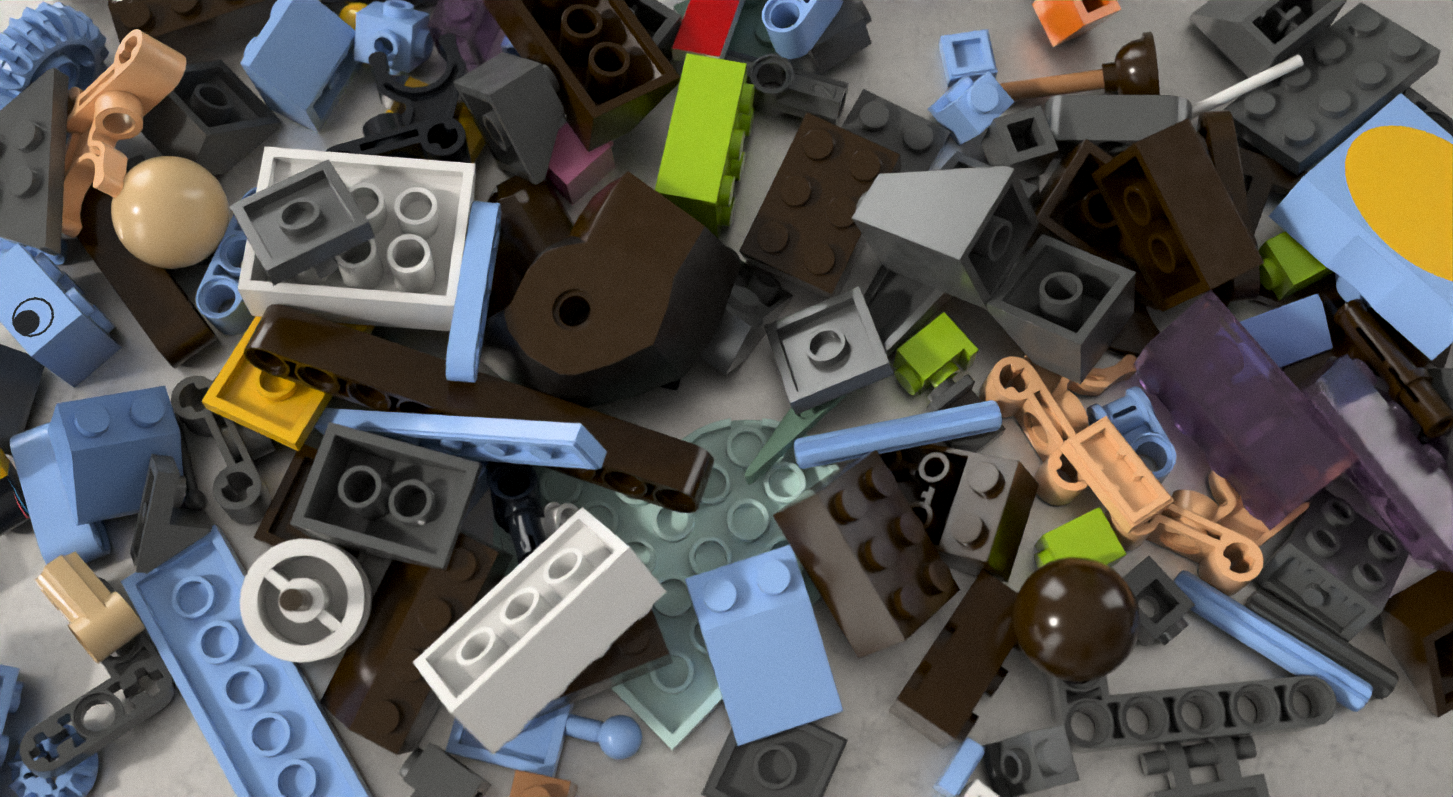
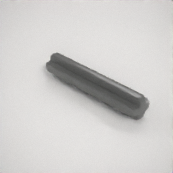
M1262 589L1254 591L1244 606L1370 683L1373 687L1372 696L1375 698H1387L1397 685L1399 676L1395 671Z

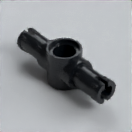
M487 461L490 469L487 473V480L490 488L494 519L498 526L511 535L518 556L517 561L520 564L547 540L540 520L545 515L540 502L537 473L528 464Z

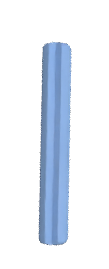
M994 400L797 438L794 441V454L799 468L806 469L861 458L874 450L882 454L997 431L1002 425V414L998 403Z
M1182 570L1174 579L1175 584L1195 604L1190 609L1194 613L1295 676H1316L1326 681L1333 689L1336 701L1351 711L1358 712L1369 701L1373 692V687L1370 683L1189 571Z

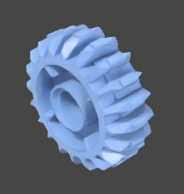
M44 1L38 5L36 10L26 7L22 17L18 20L10 17L9 26L3 32H0V110L48 69L56 68L69 76L68 90L72 87L85 90L100 74L105 72L107 66L103 61L109 54V51L104 46L106 37L93 24V20L83 12H77L71 6H66L61 2L50 5Z

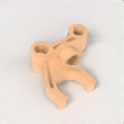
M135 29L127 34L117 49L114 63L87 89L82 90L78 87H72L68 90L66 132L70 135L65 150L62 234L71 238H75L82 229L80 218L81 206L92 182L93 188L114 198L123 189L128 158L124 153L115 149L117 141L130 139L140 134L143 129V117L175 89L186 69L187 61L183 54L139 29Z
M1026 354L1023 359L1014 356L1002 358L995 364L979 390L981 401H996L1002 418L1014 416L1043 461V464L1037 469L1034 479L1039 484L1037 494L1043 501L1051 505L1063 506L1073 501L1088 486L1060 450L1064 441L1089 426L1088 417L1082 403L1071 391L1081 395L1099 396L1114 384L1129 380L1140 367L1139 361L1135 356L1128 354L1115 366L1104 369L1093 368L1081 385L1034 364ZM1058 469L1064 471L1070 477L1071 481L1069 483L1062 480L1058 475Z
M1233 432L1220 445L1218 460L1208 475L1209 486L1217 503L1211 498L1195 491L1176 490L1172 494L1174 502L1167 509L1128 534L1125 533L1108 510L1104 515L1125 551H1132L1138 548L1145 540L1151 541L1199 563L1198 573L1200 579L1227 596H1233L1261 572L1264 559L1259 547L1309 508L1312 488L1316 479L1320 476V472L1314 465L1304 464L1292 475L1291 491L1286 499L1272 502L1259 499L1249 493L1239 481L1236 471L1237 457L1247 445V439L1241 433Z

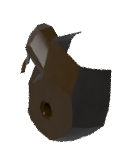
M629 171L595 194L581 212L575 224L552 185L545 180L535 185L515 175L498 184L489 195L487 202L501 204V227L504 235L498 246L480 358L483 364L503 380L586 408L635 397L685 376L710 343L723 317L741 266V262L709 229Z

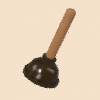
M1152 31L1142 33V38L1122 46L1115 56V61L1102 64V69L999 84L1013 101L1104 89L1105 94L1117 92L1118 95H1160L1154 37Z

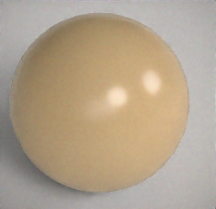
M160 156L140 162L126 173L122 191L116 198H112L111 217L119 240L131 254L141 261L156 267L179 269L203 261L218 248L229 225V204L223 187L210 171L186 158Z

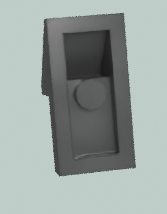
M151 454L130 550L137 573H149L212 530L206 512L177 508L182 506L184 500L186 477L180 475L172 456Z

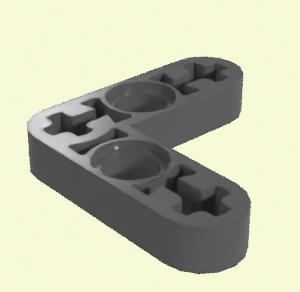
M98 577L111 593L114 592L112 586L105 579ZM143 631L135 637V644L129 653L121 657L109 656L100 662L110 676L108 680L35 725L24 735L20 743L19 754L22 762L34 775L42 778H55L66 773L165 708L171 702L175 694L174 679L162 657ZM148 675L151 680L162 677L157 682L159 692L152 697L145 691L129 699L131 706L135 710L126 714L120 699L114 693L122 689L127 699L139 691L140 684L138 680L141 677ZM98 704H107L115 709V719L107 729L93 732L84 727V716L91 707ZM72 721L74 729L85 742L77 747L71 737L56 748L59 757L55 761L49 763L45 757L34 760L41 753L38 746L40 742L49 739L51 743L56 744L70 736L63 726Z

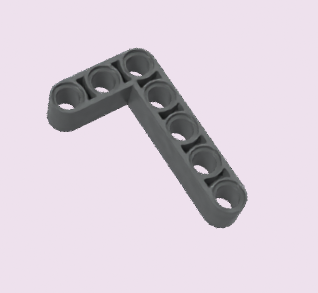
M1045 673L1053 726L1064 724L1071 752L1075 753L1149 747L1176 742L1208 741L1213 738L1222 737L1238 738L1298 732L1327 723L1333 717L1336 710V696L1333 689L1326 681L1316 676H1297L1109 695L1107 676L1086 681L1084 684H1074ZM1296 690L1305 693L1310 699L1312 711L1308 718L1300 715L1295 710L1293 695ZM1241 695L1250 698L1256 704L1258 717L1255 723H1249L1240 716L1237 702ZM1185 701H1192L1201 708L1204 721L1200 729H1194L1184 721L1182 707ZM1130 706L1139 707L1148 715L1150 721L1149 729L1145 735L1137 734L1129 727L1126 718ZM1074 712H1084L1093 719L1095 734L1090 741L1077 737L1073 732L1071 718Z

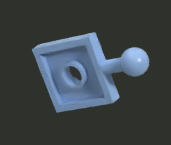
M574 703L530 720L516 738L504 744L494 755L455 718L445 752L514 770L555 778L566 736L597 742L607 756L622 760L633 756L638 751L642 742V732L638 723L629 716L615 715L608 718L605 722L574 715L572 714Z

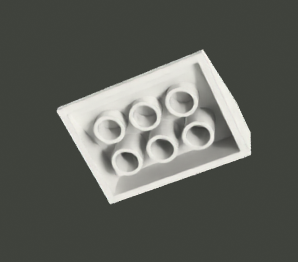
M278 147L264 148L256 193L329 159L369 221L375 237L335 256L339 270L322 279L318 277L314 267L275 286H273L247 240L237 289L251 316L262 317L268 306L279 304L335 323L450 332L470 212L474 201L476 166L474 163Z

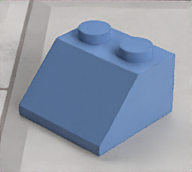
M166 386L56 404L48 433L76 526L139 513L151 454L172 456L180 475L183 476L181 435Z

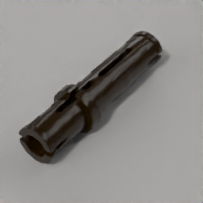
M1354 299L1341 306L1334 315V321L1337 325L1341 326L1366 360L1369 361L1390 387L1388 389L1390 398L1397 405H1404L1423 428L1427 437L1436 438L1450 431L1453 428V411L1432 387L1433 378L1427 370L1417 368L1394 338L1367 308V304L1363 300Z

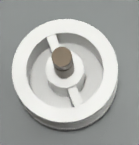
M314 539L289 540L267 550L249 569L240 593L241 617L250 637L268 654L290 662H311L341 653L361 635L372 609L371 584L360 562L345 549Z

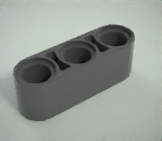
M1058 95L1046 101L1044 115L1059 150L1054 159L1061 160L1085 139H1088L1114 158L1139 140L1187 118L1191 121L1193 106L1186 98L1173 95Z

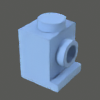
M987 72L975 81H972L968 75L966 77L963 76L935 101L928 110L943 128L951 131L950 136L960 146L980 135L991 124L992 120L1004 113L1014 101L992 74Z

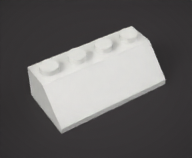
M582 507L413 663L449 712L494 755L504 744L516 738L524 726L550 701L562 695L572 680L594 660L602 657L608 651L611 644L636 620L643 618L651 610L653 604L667 591L627 544Z

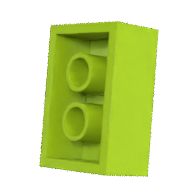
M686 53L655 191L699 221L719 239L722 226L731 227L736 202V198L732 197L735 181L740 182L745 162V152H742L744 138L750 137L754 122L755 108L752 107L755 85L747 83V63Z

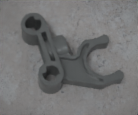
M204 376L187 377L180 381L172 391V408L190 432L199 436L213 435L226 462L227 467L220 471L214 480V498L232 520L242 524L257 522L264 517L271 503V496L255 460L276 451L272 440L206 408L196 412L194 409L195 405L202 402L214 380L212 381ZM248 487L246 489L248 498L244 501L236 502L239 499L237 491Z

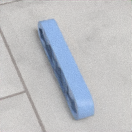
M473 201L447 347L446 378L449 381L475 383L477 380L500 237V203Z

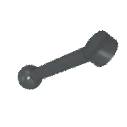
M174 411L181 435L183 475L186 477L188 491L185 496V504L189 509L198 510L206 503V497L197 487L183 431L184 423Z

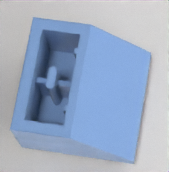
M277 0L272 7L270 19L258 37H254L247 44L240 64L270 110L319 133L363 62L354 60L355 30L319 0Z

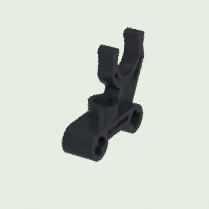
M445 33L439 37L438 42L441 56L446 61L447 67L444 74L436 82L425 87L412 88L399 84L390 76L386 54L383 52L372 53L368 57L372 75L377 82L380 101L387 109L394 113H383L372 117L363 126V138L337 144L326 151L471 163L465 129L458 122L463 100L453 83L468 73L467 65L459 53L456 36L452 33Z

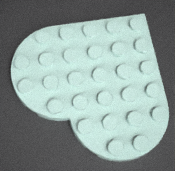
M731 418L719 420L693 431L682 439L704 448L714 458V465L700 506L693 513L672 511L539 465H530L537 473L542 509L550 502H558L560 505L571 503L579 509L583 507L627 544L667 591L653 604L652 610L673 663L621 683L611 689L672 751L723 701L688 593L685 578L790 545L772 515L831 472L839 469L836 463L806 469L799 468L793 445L754 483L748 485L745 479V471L780 424L776 420L762 418V420L731 421ZM494 519L493 545L514 555L504 574L506 577L519 565L517 561L518 556L511 535L498 526ZM795 554L813 608L822 597Z

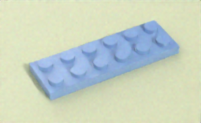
M214 524L212 530L207 535L149 573L135 572L121 581L237 797H373L298 663L285 661L268 654L248 634L240 611V593L247 573L220 527Z

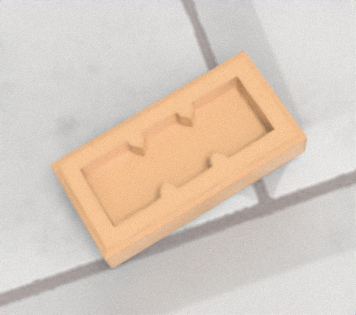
M1104 416L1064 441L1060 448L1126 534L1152 519L1174 502V499L1107 416Z

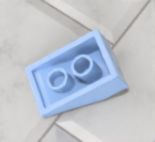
M791 545L685 578L688 593L738 747L843 712L810 598Z

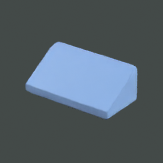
M1314 294L1226 326L1213 338L1234 385L1327 352L1333 348L1323 303L1319 294Z

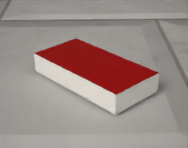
M690 0L672 46L673 60L684 62L686 53L724 60L745 0Z

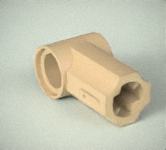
M76 552L58 556L44 566L42 573L35 579L43 594L69 622L67 626L72 634L98 664L145 630L139 617L122 596L116 591L111 593Z

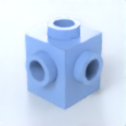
M387 0L384 3L372 2L356 13L354 60L369 64L368 57L372 53L383 52L387 56L390 75H406L427 60L432 53L434 33L429 30L430 13L414 10L413 4L402 0Z

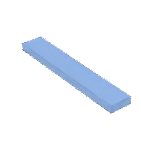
M325 408L314 426L324 435L328 423L332 422L467 460L597 470V468H602L607 453L582 424Z

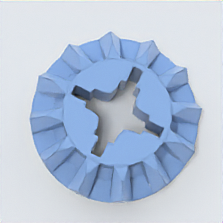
M66 724L63 727L70 736L56 744L51 743L49 739L43 740L38 744L41 753L34 760L41 757L46 758L48 755L47 751L52 758H58L59 754L56 748L71 737L77 747L85 741L78 735L74 726ZM22 740L17 741L19 749L14 759L7 764L12 770V782L8 786L16 792L18 797H85L93 787L99 768L97 752L66 773L57 776L55 784L52 778L35 777L25 766L19 754Z

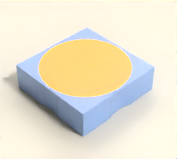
M1400 93L1305 174L1272 211L1269 217L1325 267L1351 284L1379 315L1432 361L1453 343V136Z

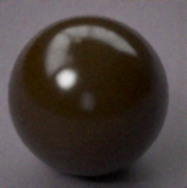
M1073 556L1050 561L1039 567L1026 579L1017 594L1014 604L1013 625L1022 651L1037 668L1057 679L1071 682H1086L1112 673L1127 660L1139 635L1140 613L1132 589L1118 572L1100 561Z

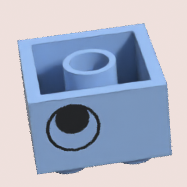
M16 244L0 258V322L32 358L75 388L122 348L109 334L116 326L96 305H92L83 296L85 292L65 271H61L43 252L33 257L20 244Z

